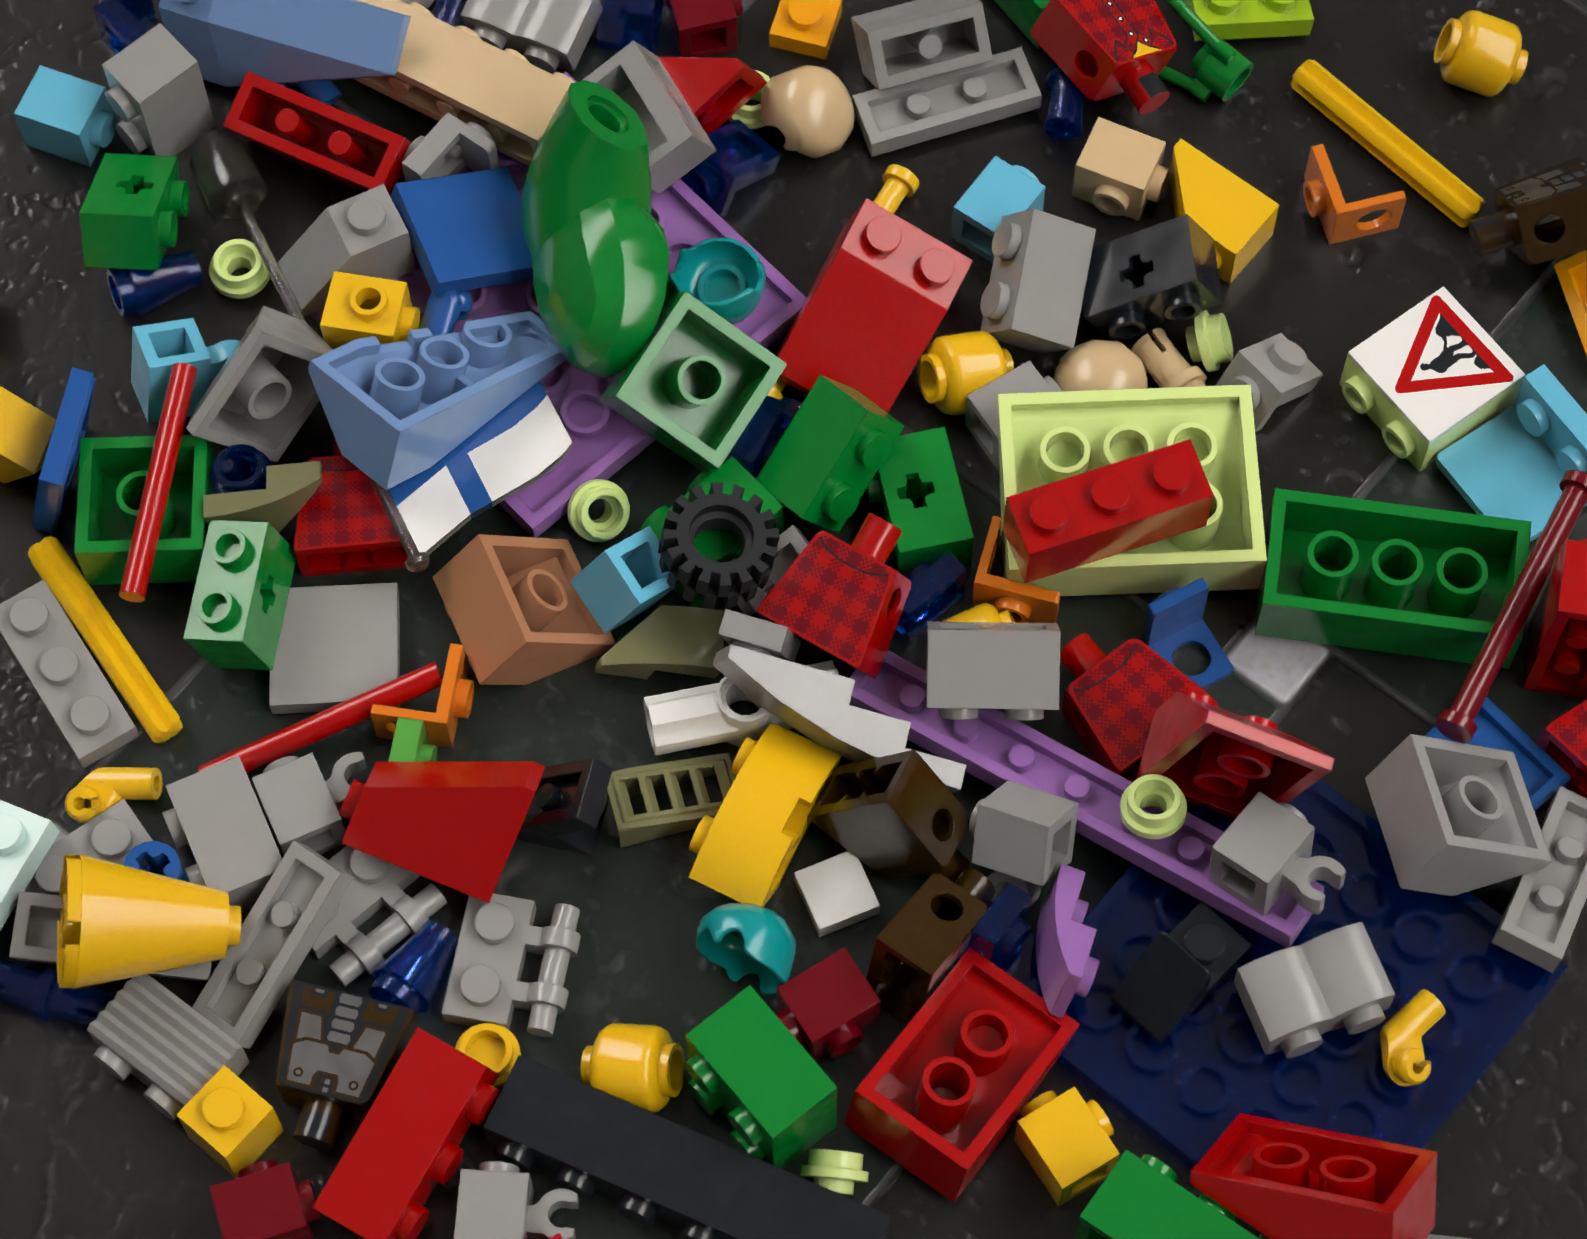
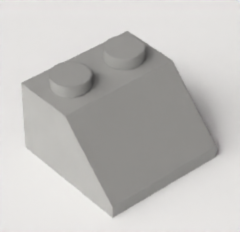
M263 306L195 407L186 429L193 436L278 462L320 400L308 372L310 360L333 349L305 321Z
M1410 734L1365 778L1399 886L1402 889L1455 896L1544 869L1552 862L1514 752Z

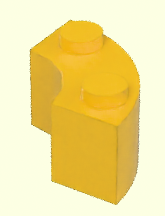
M773 722L758 741L747 737L741 745L731 768V772L737 776L715 818L705 815L692 837L689 850L698 855L689 878L740 903L763 907L780 886L787 867L812 822L807 816L835 766H838L842 755Z

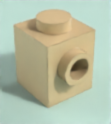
M1098 117L1075 166L1072 196L1094 204L1097 209L1108 215H1124L1139 221L1148 200L1158 203L1167 185L1171 169L1162 166L1166 142Z

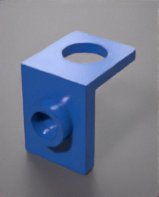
M1203 577L1182 588H1173L1162 593L1147 606L1141 641L1174 667L1172 657L1179 647L1192 644L1204 649L1210 659L1209 667L1202 674L1186 676L1202 689H1205L1231 676L1234 672V667L1202 619L1210 589Z

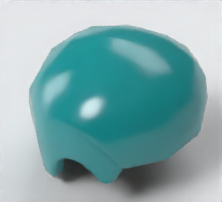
M731 237L707 238L689 249H681L675 269L669 273L673 294L686 291L731 324L743 321L755 310L761 301L766 284L765 268L763 263L760 262L759 257L752 248Z
M729 903L716 907L702 917L697 929L696 948L708 961L726 969L728 977L732 982H737L747 974L758 975L761 981L760 990L764 996H772L777 994V987L789 980L796 952V940L786 921L773 910L754 904Z

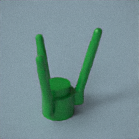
M1166 0L1184 22L1202 39L1205 45L1198 51L1190 65L1197 72L1195 79L1167 66L1164 67L1158 77L1188 90L1203 103L1212 94L1222 101H1227L1248 79L1254 64L1229 43L1220 40L1200 17L1186 5L1185 0Z

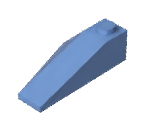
M160 0L158 7L164 27L198 61L203 80L230 88L240 87L247 71L277 84L323 79L343 80L396 76L411 16L358 0Z
M527 311L466 321L461 332L433 336L428 328L409 330L407 340L380 344L376 336L355 339L310 360L308 372L341 454L381 487L388 490L431 468L566 360V358L558 350L542 320L533 312Z

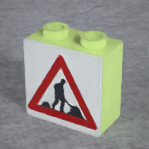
M1443 286L1350 350L1347 354L1339 384L1342 386L1343 395L1349 405L1360 414L1366 413L1382 430L1383 439L1389 449L1399 458H1407L1421 472L1436 461L1439 452L1512 407L1526 374Z

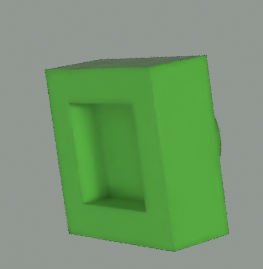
M398 717L388 762H437V746L429 744L424 721Z

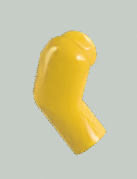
M157 767L97 768L69 791L65 799L66 812L74 820L85 824L122 799L157 800L161 796L163 785L161 771Z
M1422 989L1383 1025L1380 1031L1383 1069L1394 1083L1403 1087L1423 1083L1430 1075L1432 1069L1431 1061L1425 1060L1422 1036L1446 1014V1010L1440 1000L1428 990Z

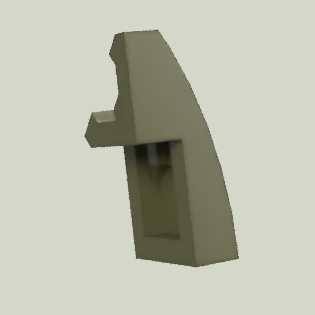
M320 461L266 466V489L203 495V519L207 526H209L210 520L269 522L277 532H280L302 509L322 483V464Z
M660 605L597 661L595 673L647 680L657 670L716 678L721 672L713 666L716 652L724 648V639L718 634L724 610Z

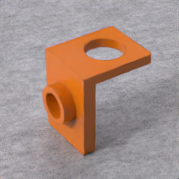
M1324 144L1311 146L1304 174V200L1309 214L1312 217L1319 216L1329 245L1394 230L1399 227L1406 203V196L1403 190L1346 204ZM1377 210H1387L1375 220L1358 222L1360 218L1368 213Z
M993 515L974 580L972 607L981 603H988L993 605L999 613L1008 609L1016 623H1028V621L1034 623H1056L1061 597L1060 592L991 575L1000 544L1002 518Z
M450 643L436 713L373 704L370 715L377 737L393 740L396 724L392 722H397L398 717L424 721L430 745L453 748L458 719L469 718L474 697V681L467 680L469 668L464 645Z

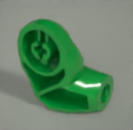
M582 80L571 83L552 115L535 150L522 192L521 220L524 240L533 262V284L538 309L546 330L560 353L573 367L594 376L612 378L625 370L643 350L657 324L666 295L669 248L664 229L651 215V172L648 140L639 116L634 109L613 91L600 84Z

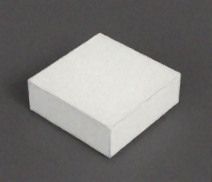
M850 851L794 872V882L819 937L880 913V904L860 860Z

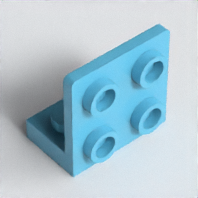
M1545 364L1524 376L1512 407L1439 452L1435 464L1476 514L1531 521V542L1540 536L1562 494L1559 484L1565 472L1568 470H1579L1587 473V414Z

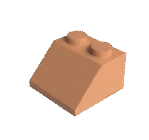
M478 534L433 576L444 602L445 610L452 620L462 645H464L469 665L475 672L479 684L527 685L602 655L616 644L611 632L603 633L570 583L582 569L568 539Z

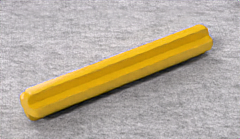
M1309 59L1294 72L1291 87L1458 226L1466 228L1469 226V221L1475 220L1480 216L1485 205V201L1481 196L1318 62Z
M48 536L40 542L33 544L28 550V557L40 577L45 580L58 603L151 740L160 744L177 735L183 728L180 716L58 538Z

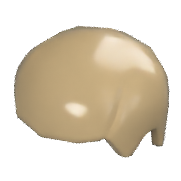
M801 66L771 77L761 93L762 121L765 125L774 126L785 136V144L783 146L785 150L797 151L808 157L818 158L840 150L853 130L855 110L852 98L843 82L826 68Z
M1092 339L1074 346V349H1069L1060 358L1059 365L1055 368L1054 381L1058 384L1061 391L1148 388L1146 371L1140 357L1119 341Z

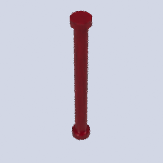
M1568 470L1565 472L1559 484L1562 494L1451 708L1442 710L1435 722L1438 731L1447 738L1460 743H1469L1477 730L1474 720L1558 559L1566 540L1585 504H1587V473L1579 470Z

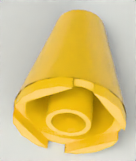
M65 854L63 857L59 885V899H62L60 920H57L56 949L57 982L60 983L59 988L77 989L225 959L228 946H239L241 907L229 905L228 892L82 854Z

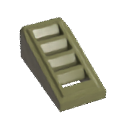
M730 754L709 755L613 771L606 796L620 847L623 848L696 829L705 815L715 818L723 801L710 802L704 777L716 775L724 800L736 778V775L731 772L733 764ZM691 781L697 805L685 807L679 784ZM667 789L672 809L659 810L654 790ZM641 794L646 813L634 815L629 797Z

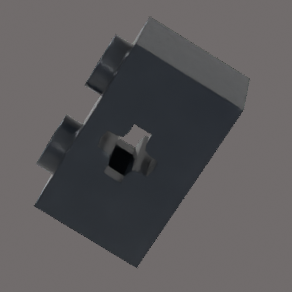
M1188 214L1093 247L1082 302L1084 318L1111 341L1116 339L1128 340L1141 336L1148 328L1172 320H1189L1198 316L1202 310L1223 303L1213 238Z

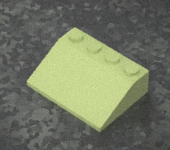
M1251 384L998 394L1001 538L1004 578L1024 583L1003 529L1006 497L1191 439L1214 495L1206 526L1026 584L1058 591L1061 593V596L1164 593L1173 588H1182L1202 577L1209 586V591L1259 588L1267 562Z

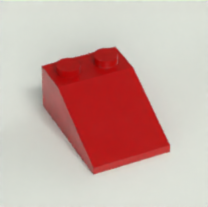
M866 198L844 225L776 355L787 363L778 379L808 395L821 374L858 390L888 413L948 311L973 260Z
M1177 691L1154 713L1136 779L1148 774L1166 776L1181 789L1186 801L1236 819L1258 792L1263 793L1277 803H1289L1332 770L1334 758L1295 736L1279 731L1278 726L1269 719L1253 715L1240 716L1219 708L1218 703L1207 695Z
M970 947L856 1088L844 1125L955 1203L996 1149L1020 1114L1021 1109L1027 1104L1070 1042L1080 1023L1067 1014H1064L1063 1018L1050 1014L1044 998Z
M1239 1113L1191 1170L1190 1184L1270 1239H1426L1435 1227L1437 1152Z

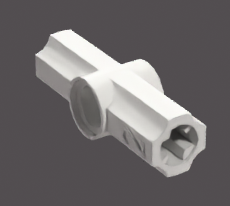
M832 660L805 665L839 675ZM726 676L719 683L644 697L643 701L647 730L655 756L721 742L741 747L747 737L758 741L772 722L786 729L793 728L761 707ZM737 701H749L754 703L759 710L751 715H740L732 711L729 706Z

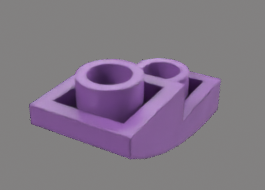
M1061 863L1043 900L1036 931V965L1042 995L1049 1013L1059 1018H1063L1074 994L1086 998L1100 960L1089 956L1097 929L1082 924L1089 902L1078 899L1086 872Z

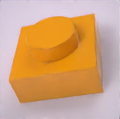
M780 0L769 32V46L826 60L842 14V0Z

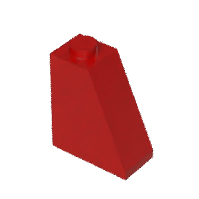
M534 761L376 762L366 783L354 779L339 813V816L350 820L341 843L489 903L546 766Z

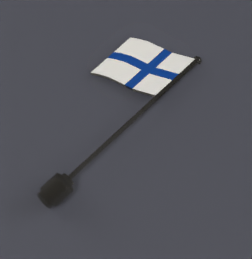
M213 129L201 134L190 147L191 158L189 166L211 212L216 217L222 219L243 220L288 314L306 322L253 215L265 199L267 187L245 142L241 138L234 136L227 129ZM540 380L431 468L388 490H385L370 478L408 556L405 566L409 571L420 573L426 570L430 562L429 554L468 521L538 481L562 461L573 448V442Z

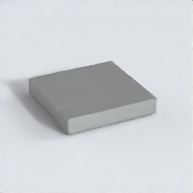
M397 582L290 588L273 670H270L269 706L272 714L321 712L400 677V614Z

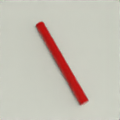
M175 363L172 365L119 596L122 599L130 602H143L148 588L197 375V369L187 363Z
M434 661L198 766V771L200 772L239 756L246 773L371 718L370 712L373 704L396 707L437 689L442 685L443 676Z

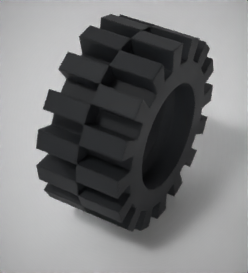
M712 482L709 495H705L702 486L698 485L690 489L688 500L681 494L674 501L672 511L668 510L663 525L658 553H661L659 566L662 573L669 571L667 583L673 590L681 584L685 585L682 598L692 603L696 594L699 593L705 596L703 607L714 609L717 597H723L725 609L736 607L740 594L745 602H748L755 597L758 587L764 588L768 582L778 551L779 528H773L775 516L771 509L760 513L763 500L756 494L746 502L742 500L745 488L734 484L732 495L723 494V482ZM704 530H723L734 535L741 542L743 553L735 561H713L704 557L696 550L694 539Z

